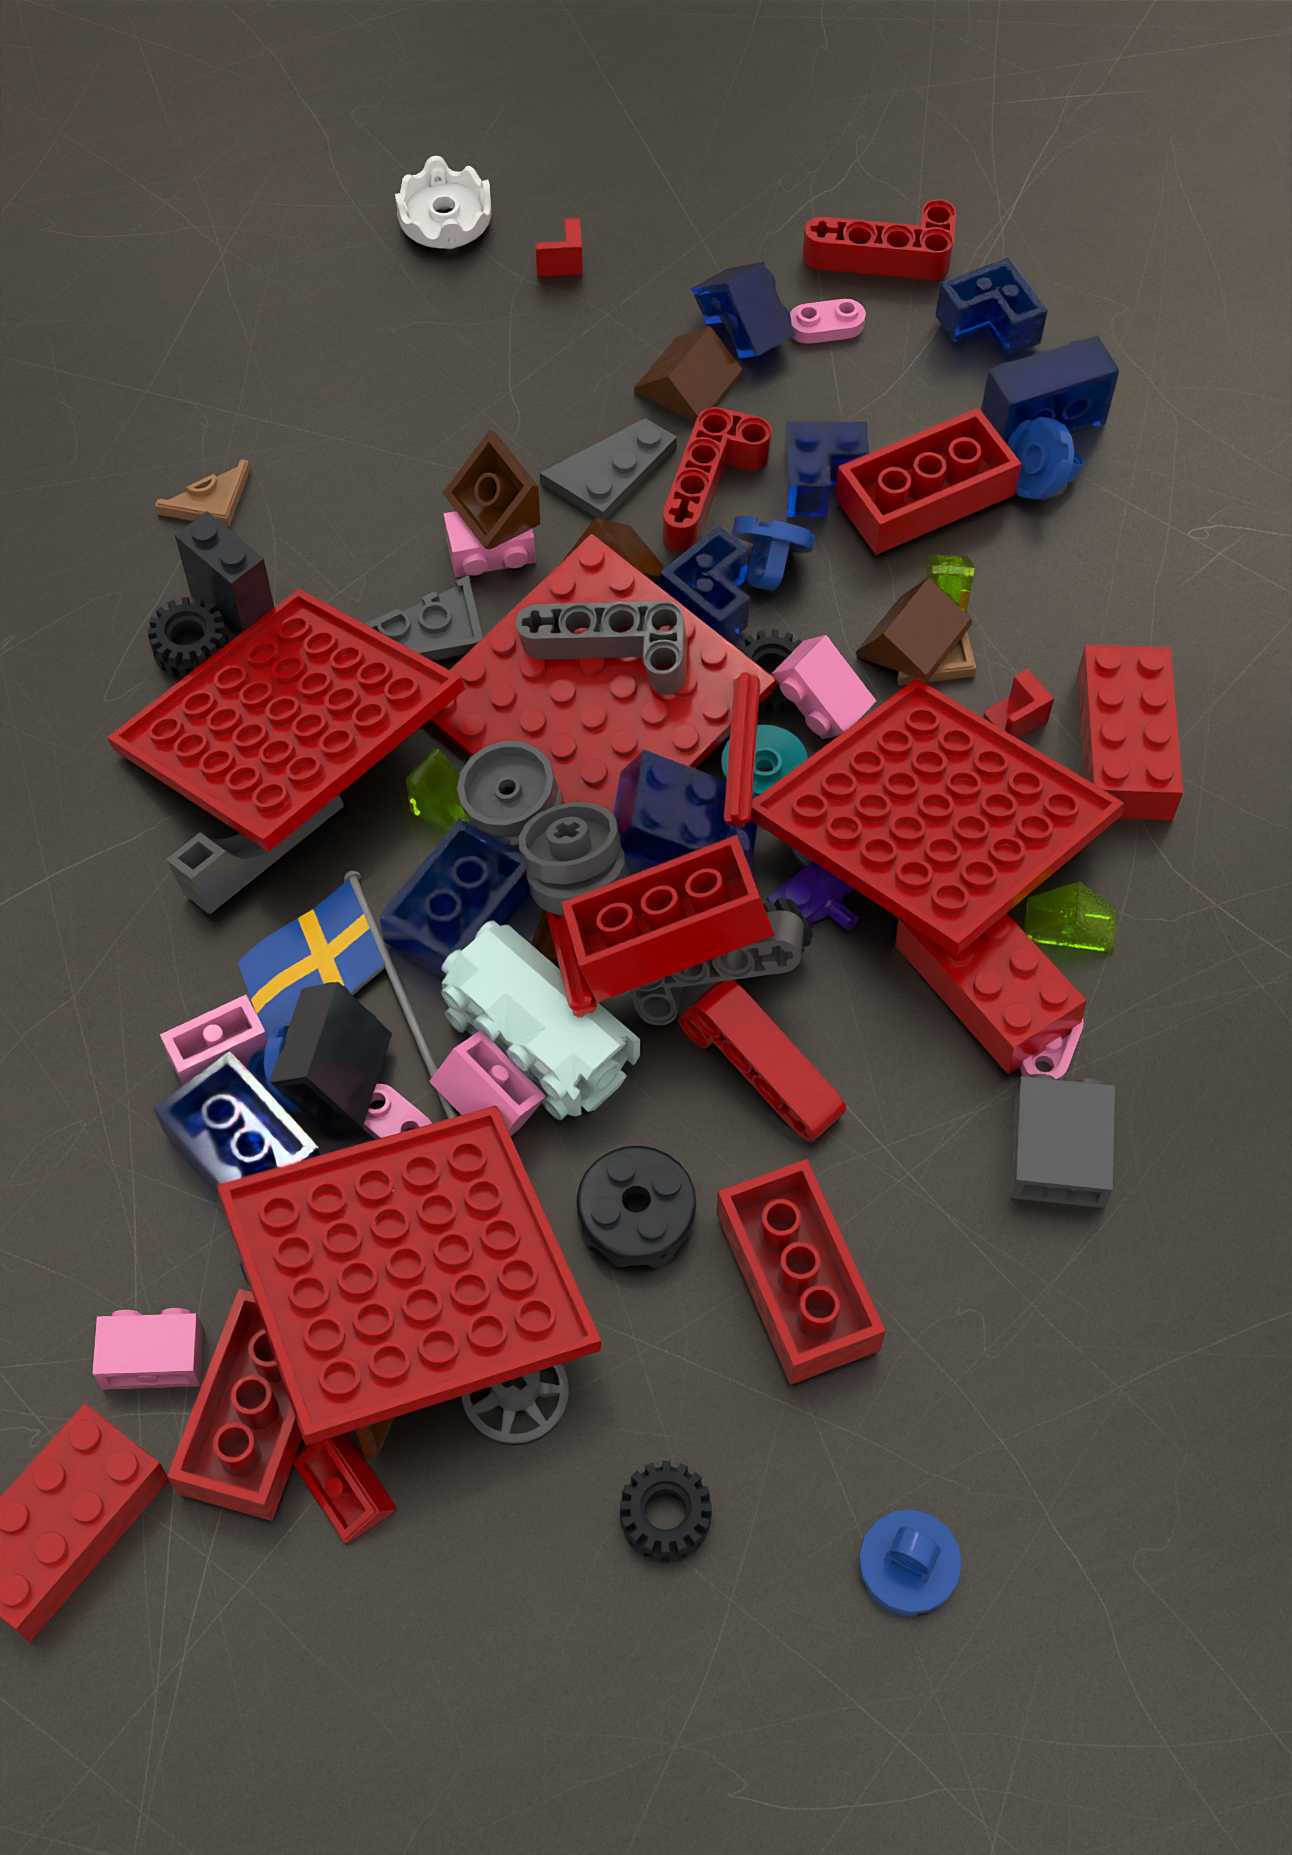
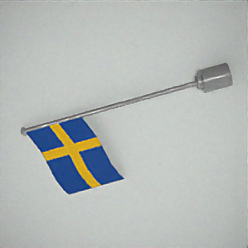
M357 871L347 872L344 876L345 883L319 905L265 937L237 963L256 1014L268 1039L271 1032L281 1023L291 1022L302 988L323 985L329 982H339L354 995L385 968L431 1078L438 1069L359 884L361 875ZM436 1089L448 1119L457 1117L454 1107Z

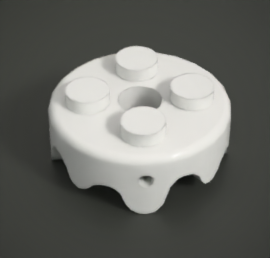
M432 156L426 161L424 169L420 173L404 176L400 193L395 194L398 221L402 230L409 238L427 247L454 249L478 238L489 225L491 218L489 180L482 181L471 166H466L461 172H455L448 168L442 157ZM448 208L452 209V211H450V212H448V213H439V212H437V210H438V211H443V210H447Z

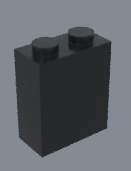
M208 511L175 535L191 597L194 600L196 598L203 599L205 606L209 602L213 604L216 612L219 611L221 613L224 625L236 636L274 608L264 558Z
M329 982L323 985L302 988L269 1083L326 1133L363 1128L392 1033L339 982Z

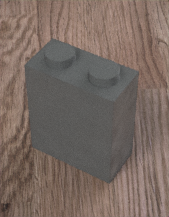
M1033 1074L1029 1077H1020L1014 1095L1010 1198L1105 1208L1113 1191L1115 1085H1105L1098 1080L1089 1078L1077 1081L1057 1080L1047 1074Z

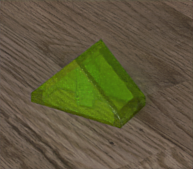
M928 554L926 579L929 577L958 606L961 605L963 611L967 612L975 569L969 556Z
M433 749L406 778L411 812L457 843H464L473 833V830L458 796L457 785L460 775L439 749Z
M1079 881L1028 897L1024 932L1033 942L1113 952L1115 947L1117 909Z

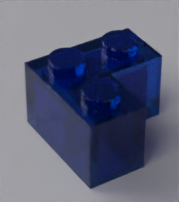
M1006 258L941 282L935 316L954 342L989 330L1005 354L1009 356L1041 343L1048 310L1011 260Z
M764 262L727 268L691 288L706 324L724 322L740 358L759 356L795 335L791 326L790 313L781 303L775 289V278L772 272L766 268Z
M867 421L786 422L784 467L787 517H827L830 485H836L838 466L869 454Z
M718 525L660 572V588L730 642L748 627L750 597L740 590L738 586L747 580L749 549Z

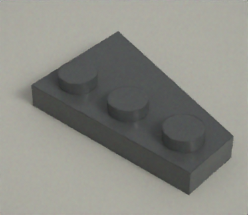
M644 418L540 472V483L592 516L606 520L677 447V436Z
M469 575L455 581L456 586L440 594L433 591L423 596L422 602L404 611L395 609L365 623V625L431 661L466 655L483 639Z

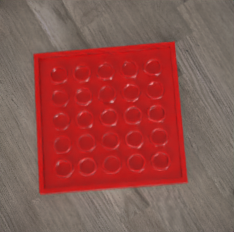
M591 534L450 669V671L461 676L466 690L429 719L428 722L469 757L485 746L501 741H523L539 748L551 763L555 778L563 795L564 803H594L608 809L616 818L622 843L730 735L734 680L739 677L740 673L748 672L750 675H757L759 677V704L777 687L773 676ZM638 601L673 602L683 612L688 637L686 681L683 687L673 694H659L649 685L643 657L532 658L523 650L516 629L515 621L517 615L525 607L535 604ZM664 626L660 628L658 631H669L673 629L674 626ZM621 627L616 632L623 633L630 630L631 627ZM580 628L573 633L580 634L587 631L588 628ZM663 664L657 670H668L673 665Z
M297 589L113 732L107 739L114 751L270 852L466 689L461 676L309 593Z
M916 678L753 799L751 821L954 955H958L1121 817L1125 803Z
M497 1106L217 1185L218 1197L305 1446L601 1351L602 1340Z

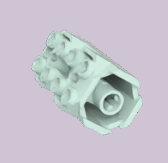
M495 921L485 923L477 932L475 940L462 951L459 949L451 953L442 965V971L447 975L442 982L443 990L441 994L450 1007L444 1012L449 1023L457 1031L463 1033L466 1030L472 1036L482 1030L544 1093L546 1098L542 1101L543 1106L558 1120H562L567 1114L574 1117L581 1115V1106L588 1112L595 1110L622 1085L627 1077L621 1071L625 1062L628 1060L634 1065L640 1057V1039L599 1003H597L596 1010L593 1013H586L583 1018L573 1015V1011L568 1005L560 969L509 925L499 926Z

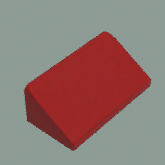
M348 1433L310 1444L293 1462L298 1473L345 1544L350 1543L397 1509Z

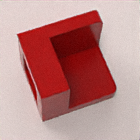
M580 218L564 219L565 241L535 244L537 277L583 274Z
M1026 669L1014 676L1010 696L987 708L984 711L983 718L1020 739L1048 722L1054 698L1030 670Z

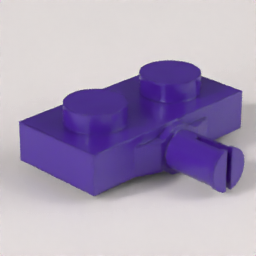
M813 861L767 898V901L771 900L773 904L779 898H784L785 901L788 898L792 899L809 925L814 921L830 916L845 931H849L851 926L854 927L859 920V916L842 903L846 895L854 888Z

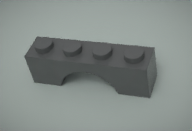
M337 795L270 852L241 833L227 839H213L200 832L169 856L166 861L184 895L208 914H211L344 807L340 796Z

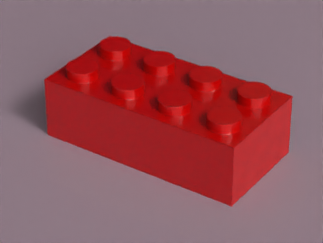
M978 407L838 466L835 499L874 554L878 555L1014 496L1022 463Z
M1085 645L1077 672L1083 778L1125 803L1122 816L1118 819L1173 820L1183 795L1171 647Z
M737 835L561 902L579 968L597 1003L775 935Z
M1007 913L958 955H954L898 918L896 948L1008 1075L1020 1068L1022 1062L1031 1055L1033 1059L1045 1051L1046 1045L1060 1036L1063 1039L1071 1034L1072 1029L1082 1022L1087 1000Z
M808 1159L718 1191L717 1217L790 1385L881 1351L886 1332Z
M238 1289L167 1478L179 1495L273 1521L300 1446L302 1434L253 1294L250 1291Z
M86 1403L80 1407L0 1497V1619L29 1643L169 1482L166 1472L156 1459Z

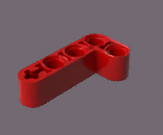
M941 199L931 200L923 206L920 225L832 217L813 218L806 223L804 230L803 261L810 268L817 270L939 280L944 278L950 269L954 245L956 209L948 201Z
M718 407L707 408L700 412L663 509L662 541L668 550L675 553H686L697 546L726 465L746 470H758L767 465L770 459L772 433L769 422L758 416Z
M736 981L717 982L679 1017L678 1020L682 1030L699 1047L707 1048L714 1042L790 1128L805 1141L814 1142L846 1112V1104L838 1092Z

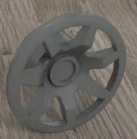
M563 1365L552 1366L557 1374L559 1385L540 1382L539 1371L490 1386L491 1393L474 1406L471 1402L470 1393L462 1395V1404L467 1417L482 1434L502 1443H527L542 1437L559 1422L568 1403L569 1385ZM559 1395L555 1411L550 1418L545 1420L535 1400L538 1396ZM499 1405L504 1409L502 1430L498 1431L486 1425L479 1418L478 1414L490 1411ZM520 1410H524L527 1416L539 1426L526 1433H510L516 1413Z

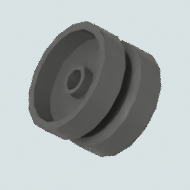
M501 741L487 745L471 756L460 771L457 785L458 796L474 835L485 848L500 855L520 856L519 835L524 825L539 812L555 805L565 804L550 761L539 748L523 741Z
M570 802L555 805L536 814L524 825L519 835V850L523 865L527 870V879L532 898L540 908L553 914L564 915L561 904L563 901L628 877L616 818L608 809L597 804Z

